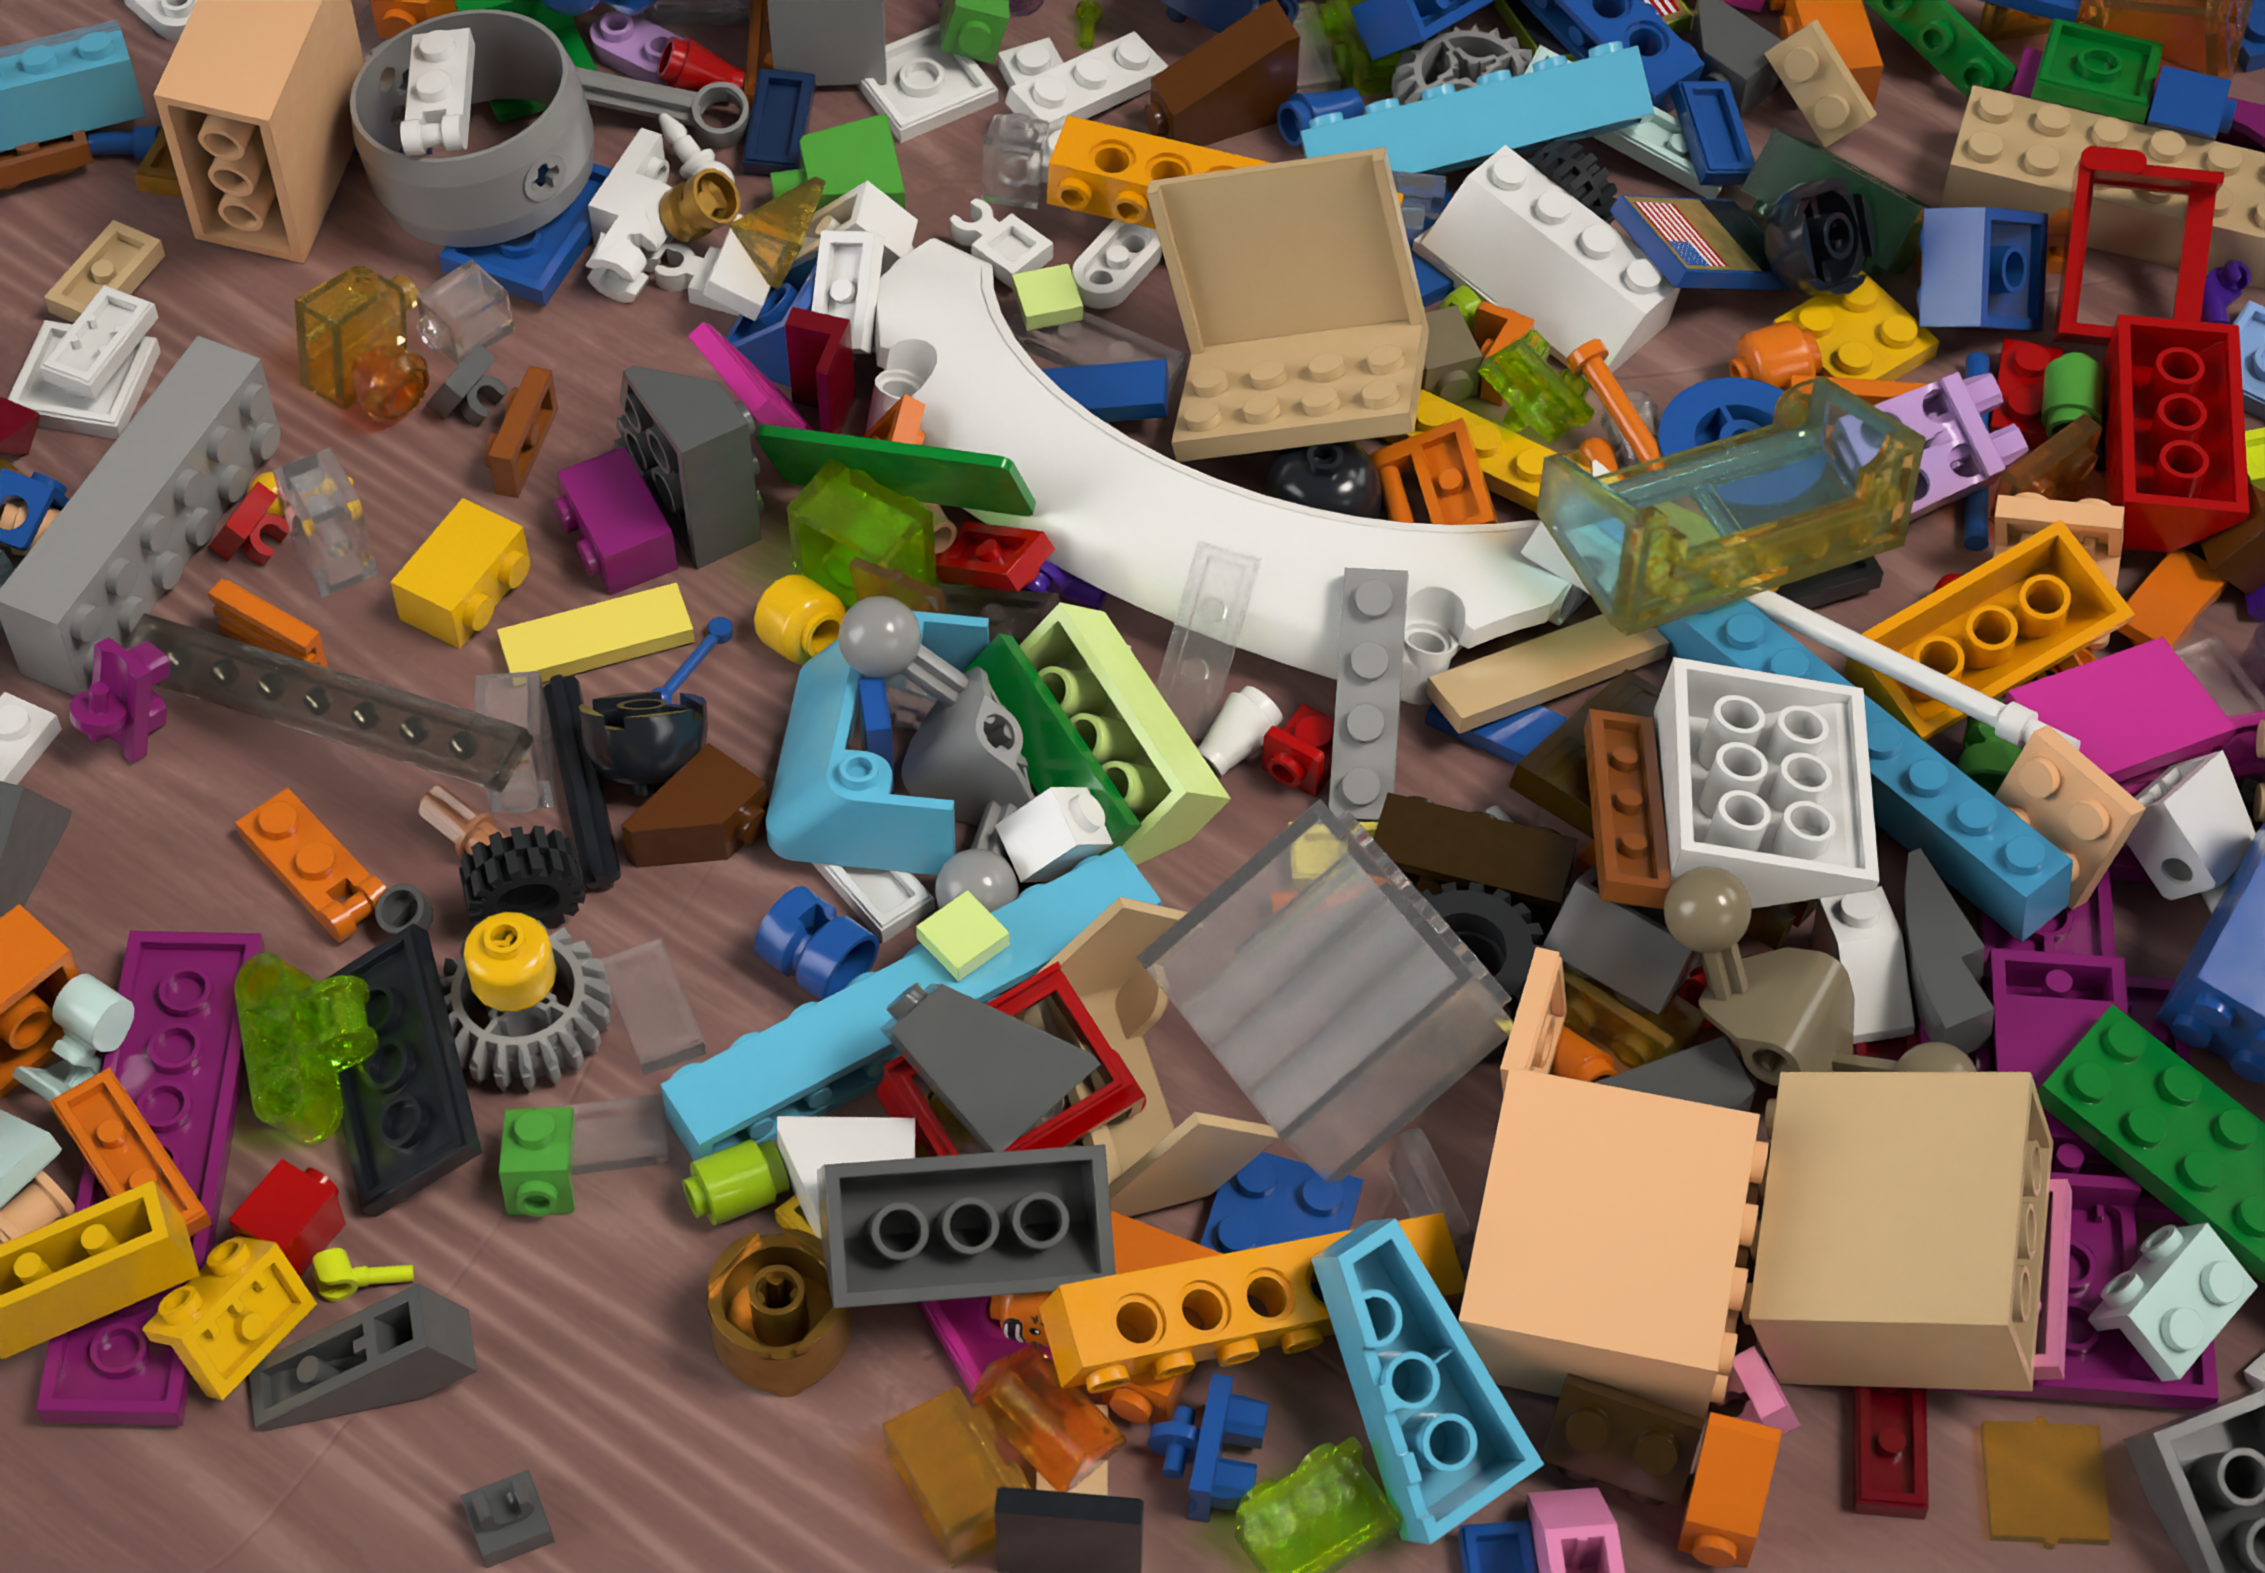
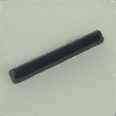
M557 674L550 678V683L544 686L543 692L583 881L589 889L601 888L603 891L613 888L614 882L620 879L621 870L600 774L595 771L585 754L580 735L578 706L584 704L580 682L574 676L563 677L561 674Z

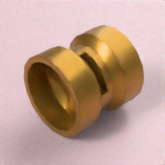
M706 168L690 177L687 182H682L665 192L660 200L659 211L662 222L669 233L683 242H695L711 233L713 229H718L734 220L740 211L741 200L738 189L731 178L720 170Z

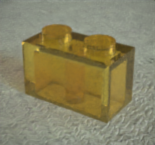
M956 1386L883 1423L885 1454L951 1569L996 1547L994 1509L997 1488H1031L1019 1465L1015 1461L1005 1464L993 1444L997 1443L999 1439L995 1426L985 1408L981 1404L971 1408L959 1386Z

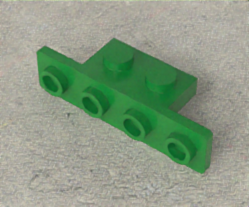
M1864 0L1968 99L1973 85L2003 91L2017 75L2018 69L1945 0Z

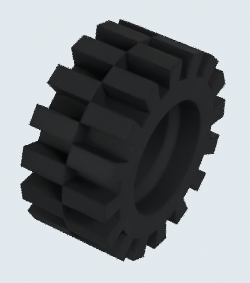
M522 826L510 828L512 836L503 838L500 832L489 835L490 845L487 846L479 841L471 847L473 855L465 854L463 856L459 874L471 923L475 922L476 925L488 916L502 912H518L535 918L537 921L540 920L543 925L550 922L553 926L558 927L565 923L563 914L574 916L579 911L578 903H584L586 897L584 892L585 886L573 841L569 837L563 838L562 832L553 829L546 835L544 826H533L530 834H524Z

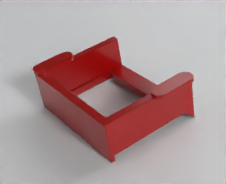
M2101 146L2085 148L2073 172L2052 342L2065 341L2108 346L2114 326L2077 323L2094 186L2187 196L2172 319L2201 322L2216 193L2223 185L2225 172L2148 165L2145 154L2138 150Z
M1058 961L990 1001L987 1005L1012 1017H1016L1051 996L1085 1051L1092 1053L1101 1065L1096 1070L1106 1086L1018 1138L1003 1152L1068 1147L1124 1112L1128 1118L1139 1114L1146 1105V1095L1119 1053L1108 1044L1064 975ZM902 1054L886 1063L883 1069V1080L877 1086L876 1095L890 1118H915V1145L923 1143L931 1157L960 1155L912 1079L919 1074Z

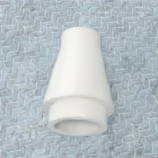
M1245 686L1240 693H1230L1208 733L1197 748L1217 779H1221L1230 768L1263 746L1265 733L1271 726L1277 727L1283 720L1282 713L1267 695L1252 686Z

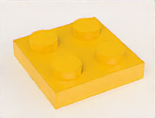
M1861 270L1859 273V275L1866 274L1863 270ZM1868 275L1863 284L1850 294L1814 296L1773 320V324L1789 320L1799 326L1801 330L1808 329L1811 331L1818 343L1822 356L1823 369L1821 373L1816 374V376L1895 381L1936 357L1940 342L1925 327H1919V322Z

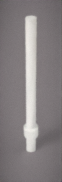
M1746 580L1738 591L1739 595L1768 618L1995 728V735L2017 747L2024 746L2034 731L2047 726V724L2038 720L2037 712L2015 701L2010 702L2008 705L1997 701L1754 582ZM2053 728L2079 750L2080 740Z

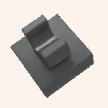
M477 343L426 405L445 420L459 403L462 415L469 422L480 425L490 414V411L479 403L477 394L485 395L491 402L497 405L508 392L505 385L499 379L492 376H482L496 360V357Z
M529 1469L460 1495L486 1568L555 1542Z

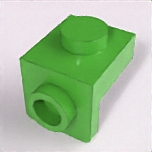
M573 1107L505 1109L499 1177L506 1211L509 1215L542 1217L549 1214H569L575 1211L576 1198L572 1181L576 1121Z

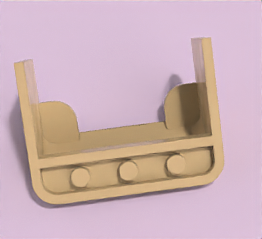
M1119 897L1037 973L1057 961L1060 963L1061 970L1108 1044L1119 1053L1146 1095V1105L1139 1114L1128 1118L1124 1112L1068 1146L1105 1144L1110 1208L1114 1212L1131 1217L1208 1197L1279 1137L1275 1126L1194 1112L1178 1127L1174 1128L1143 1035L1159 1021L1168 1004V985L1160 962L1201 927L1202 924L1198 914ZM1051 996L1014 1017L1085 1050ZM1095 1069L1035 1122V1127L1037 1128L1106 1086L1097 1070Z

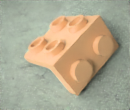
M2030 492L2019 493L2014 496L1998 495L1995 511V549L1993 558L2061 519L2116 589L2123 545L2125 507L2111 506L2106 501L2093 498L2082 499L2077 502L2048 500L2043 495ZM2110 634L2086 648L2093 650L2103 649L2109 643Z

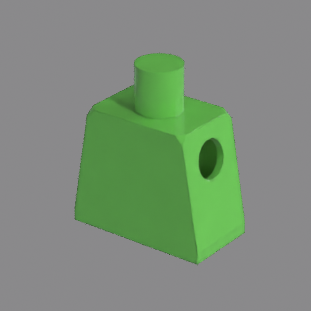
M887 114L868 117L804 135L799 140L802 168L770 173L775 207L808 203L810 215L868 180L906 210L905 191Z

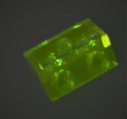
M1327 0L1326 3L1319 4L1318 16L1323 37L1331 36L1333 41L1331 54L1336 76H1344L1348 88L1356 89L1360 96L1392 92L1393 74H1396L1397 62L1401 58L1402 51L1409 50V47L1372 61L1365 43L1358 34L1357 24L1350 8L1364 0Z

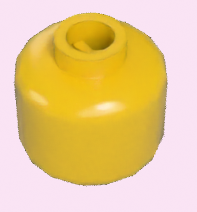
M800 574L787 575L774 581L759 599L754 615L755 632L763 644L787 660L798 665H804L838 639L839 627L846 614L845 607L838 596L806 576Z
M502 912L488 916L475 925L466 938L463 957L473 993L484 1005L497 1011L518 1012L535 1006L547 996L553 987L556 964L552 945L546 929L535 918L518 912Z

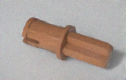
M435 785L429 792L424 793L419 801V815L454 842L455 852L461 857L465 854L473 855L471 847L479 841L487 846L490 845L489 835L500 832L503 838L508 837L495 827L496 822L492 815L487 812L477 813L443 785Z

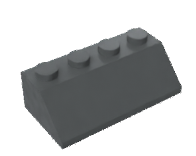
M1105 1144L825 1164L816 1170L821 1241L833 1309L1055 1291L1059 1285L1116 1275Z

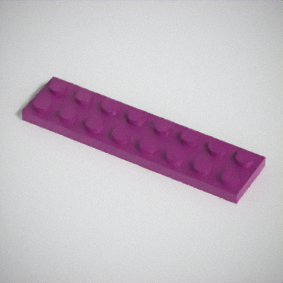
M130 931L118 993L133 1003L135 1008L134 1018L124 1041L118 1049L106 1052L103 1070L111 1068L208 1213L212 1225L190 1237L198 1270L200 1271L207 1264V1257L214 1248L247 1057L239 998L241 997L256 1005L265 944L262 935L258 933ZM84 1161L74 1213L109 1199V1196L86 1161ZM190 1280L50 1339L36 1405V1412L41 1422L183 1426L191 1374L172 1346L150 1341L142 1328L158 1312V1306L161 1301L175 1289L185 1286Z

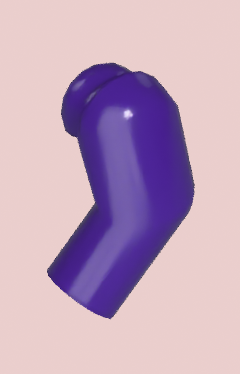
M2231 260L2225 263L2223 267H2216L2206 275L2201 322L2230 324L2226 308L2241 296L2242 289L2247 288L2251 282V273L2244 263Z
M1047 560L1041 565L1038 576L1018 592L1023 598L1031 602H1040L1046 599L1048 593L1095 610L1101 608L1107 592L1070 574Z

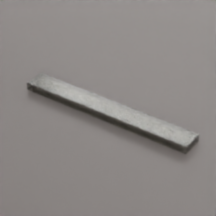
M147 613L143 614L122 646L127 650L143 641H149L168 656L170 660L169 677L155 684L156 686L502 793L534 740L525 727Z

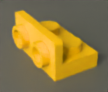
M235 1236L222 1242L208 1255L207 1264L199 1271L200 1276L191 1279L185 1286L169 1293L159 1304L158 1312L142 1328L150 1341L172 1346L207 1397L224 1400L317 1305V1302L276 1242L245 1236Z

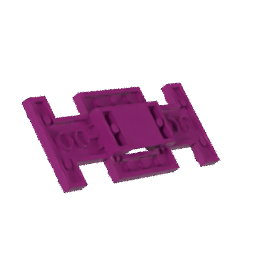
M2126 841L2086 903L2073 910L2067 906L2022 943L1976 906L1978 937L1985 946L1982 983L1979 986L1994 1007L1993 1027L1996 1072H2031L2037 1091L2112 1004L2191 1065L2189 1045L2178 1040L2170 1031L2169 1026L2155 1018L2176 979L2127 976L2125 974L2124 957H2116L2110 880L2153 883ZM1915 1005L1919 1044L1931 1042L1924 1030ZM1989 1045L1966 1054L1972 1060L1977 1072H1990ZM2043 1108L2053 1139L2050 1179H2068L2072 1190L2064 1380H2033L2032 1391L1930 1388V1390L2199 1410L2217 1403L2219 1391L2214 1339L2180 1380L2161 1381L2120 1328L2096 1331L2088 1321L2089 1316L2103 1301L2101 1297L2103 1288L2116 1276L2129 1271L2138 1261L2135 1221L2189 1223Z

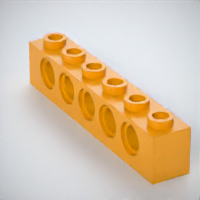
M1067 115L1049 161L1046 204L1156 229L1146 194L1149 181L1271 163ZM1397 192L1400 208L1402 209L1404 194Z
M1444 1213L1397 1221L1450 1307L1464 1295L1466 1282ZM1353 1230L1059 1285L1039 1307L1061 1389L1086 1384L1089 1393H1100L1125 1385L1130 1381V1375L1152 1371L1154 1379L1164 1380L1190 1372L1195 1368L1194 1362L1217 1358L1219 1366L1227 1367L1256 1358L1260 1355L1259 1349L1281 1345L1283 1353L1292 1354L1320 1345L1324 1341V1336L1333 1335L1335 1332L1326 1304L1315 1296L1311 1288V1283L1319 1285L1311 1258ZM1247 1295L1255 1296L1263 1302L1267 1309L1268 1317H1263L1253 1311L1248 1303ZM1182 1307H1187L1197 1312L1203 1320L1205 1330H1199L1191 1326L1183 1315ZM1116 1320H1124L1134 1326L1139 1334L1140 1343H1134L1124 1338L1118 1330Z

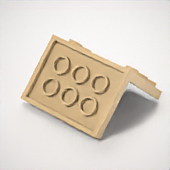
M1386 147L1149 181L1146 194L1191 352L1171 441L1177 462L1414 433L1429 328Z

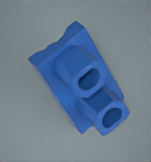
M1212 1373L1201 1429L1193 1426L1196 1411L1193 1408L1177 1406L1174 1411L1173 1421L1154 1424L1149 1432L1147 1441L1149 1449L1165 1458L1162 1469L1164 1476L1180 1479L1183 1477L1185 1464L1194 1463L1189 1486L1191 1500L1188 1519L1209 1523L1212 1507L1231 1510L1251 1509L1257 1476V1464L1222 1458L1224 1443L1262 1449L1268 1420L1269 1403L1243 1395L1232 1394L1233 1377Z

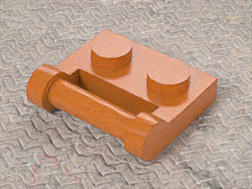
M1463 417L1378 449L1369 455L1379 470L1382 497L1389 521L1415 523L1401 478V474H1403L1406 468L1414 466L1432 524H1498L1470 430Z

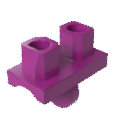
M110 637L94 644L92 685H90L89 690L80 692L72 699L69 708L70 722L76 729L86 733L91 741L101 742L106 738H110L117 742L124 750V757L131 763L147 756L148 733L166 724L167 707L162 697L154 692L151 686L169 677L170 660L168 656L149 641H143L127 650Z

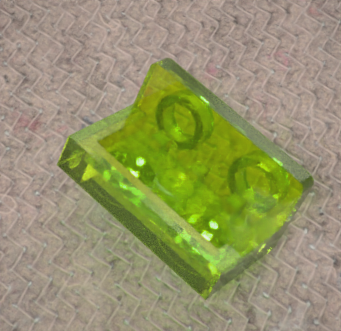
M1355 1436L1348 1438L1336 1447L1333 1443H1325L1317 1447L1301 1461L1297 1471L1277 1483L1274 1479L1265 1480L1254 1486L1243 1496L1236 1510L1235 1539L1260 1573H1336L1401 1532L1403 1518L1361 1464L1363 1447Z

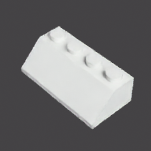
M1506 145L1467 176L1427 233L1419 248V251L1428 258V252L1502 308L1512 309L1521 315L1535 319L1534 331L1546 339L1544 349L1565 366H1567L1565 363L1566 358L1576 348L1590 340L1601 339L1609 352L1604 362L1611 373H1613L1668 325L1681 289L1674 288L1638 246ZM1584 375L1579 376L1589 384Z

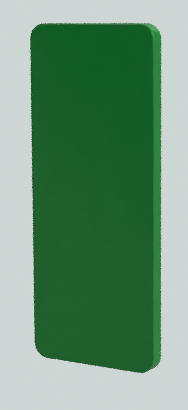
M766 424L759 425L755 437L781 477L795 485L1019 516H1032L1036 505L1034 497L1014 462L1009 458L999 455Z

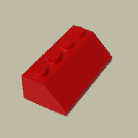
M2118 314L2103 360V367L2106 370L2104 413L2107 502L2111 506L2125 507L2123 549L2171 553L2245 522L2249 515L2239 325Z

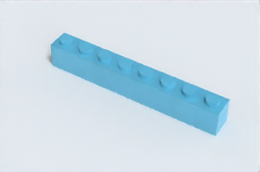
M1121 846L1101 856H1089L1081 860L1072 871L1047 884H1036L1027 888L1016 900L991 912L1010 933V946L959 982L922 944H919L908 951L903 959L878 972H866L857 976L845 989L820 1002H808L799 1006L787 1019L762 1032H751L741 1036L729 1049L702 1063L694 1062L680 1068L668 1081L660 1084L666 1119L694 1161L749 1139H753L756 1144L768 1139L774 1142L777 1140V1116L821 1117L878 1086L883 1080L884 1065L901 1055L880 1030L892 1018L886 1008L913 984L918 982L923 989L927 988L930 984H944L987 1004L1034 976L1119 897L1162 906V900Z

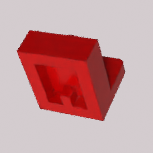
M1302 703L1283 729L1271 726L1265 733L1262 769L1269 772L1280 784L1290 788L1297 787L1316 797L1331 778L1334 719Z

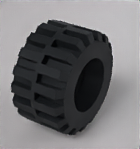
M1456 882L1441 884V894L1433 896L1427 889L1415 895L1416 907L1412 908L1403 904L1395 913L1396 925L1387 924L1382 936L1383 948H1380V970L1385 1011L1389 1012L1390 1024L1397 1035L1406 1032L1407 1045L1416 1052H1419L1425 1046L1429 1047L1430 1059L1444 1063L1447 1055L1458 1056V1065H1473L1472 1056L1484 1054L1486 1061L1491 1062L1500 1059V1048L1505 1045L1507 1046L1536 947L1547 949V946H1543L1544 933L1539 922L1532 923L1531 911L1522 902L1512 907L1511 894L1497 888L1493 895L1485 893L1484 884L1470 882L1469 890H1457ZM1462 958L1483 961L1498 971V974L1490 981L1468 989L1451 988L1440 984L1430 977L1431 973L1442 964Z

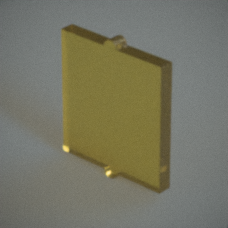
M2041 1416L2036 1417L2034 1422L1982 1421L1980 1431L1990 1541L2042 1543L2043 1547L2048 1550L2054 1549L2057 1543L2109 1545L2111 1533L2099 1425L2048 1423L2046 1418Z

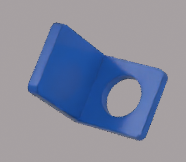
M2 468L0 472V508L11 499H23L28 505V515L23 524L15 529L5 530L0 528V543L21 551L28 550L49 507L51 506L61 511L69 501L64 496L67 487L57 480L38 472H33L31 478Z

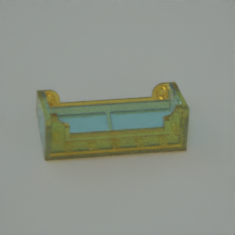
M1821 376L1800 382L1783 392L1775 404L1773 423L1771 425L1594 477L1592 475V461L1587 454L1580 450L1571 449L1546 456L1543 461L1536 514L1609 624L1624 635L1629 636L1904 546L1926 437L1828 378Z

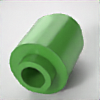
M2079 352L2067 353L2051 361L2045 368L2041 423L2046 428L2047 437L2061 445L2076 446L2090 442L2095 436V431L2102 424L2106 370L2102 364L2093 360L2087 354Z

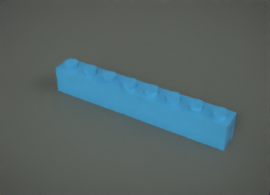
M1704 566L1657 599L1658 631L1669 642L1666 653L1673 658L1855 687ZM1864 694L1875 824L1908 851L1912 852L1921 848L1941 878L2022 943L2068 906L2073 860Z

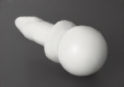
M666 113L659 115L658 120L665 140L668 144L673 145V151L684 163L679 171L683 178L689 179L706 168H715L724 172L735 184L731 170L723 163L714 161L715 153L712 149L701 151L694 139L687 135V130L680 122Z

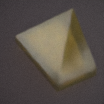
M817 176L728 224L768 285L777 289L782 285L803 245L826 181Z

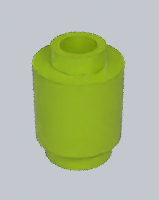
M749 1139L690 1162L692 1176L682 1181L687 1201L695 1217L699 1218L707 1215L713 1226L776 1202L777 1194L788 1191L790 1188L784 1163L771 1139L758 1144L753 1139Z

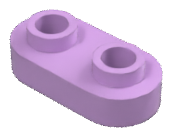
M620 11L606 13L593 22L590 28L592 51L600 62L636 80L667 86L666 82L657 79L659 60L668 40L672 36L683 40L682 37L637 15L631 16Z

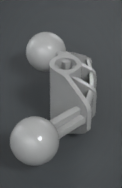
M872 596L858 601L846 612L839 627V646L846 662L857 672L872 678H887L900 673L937 699L912 738L905 755L901 773L906 789L915 797L954 800L955 820L978 826L971 849L961 851L952 856L943 865L937 876L935 894L939 909L968 890L991 913L1016 900L1019 891L1017 877L1011 865L1007 862L1008 854L995 825L1035 798L1027 773L1028 763L1021 754L1023 745L1021 727L1016 718L1004 705H1001L989 683L986 671L976 666L963 674L921 644V631L917 618L904 603L887 596Z

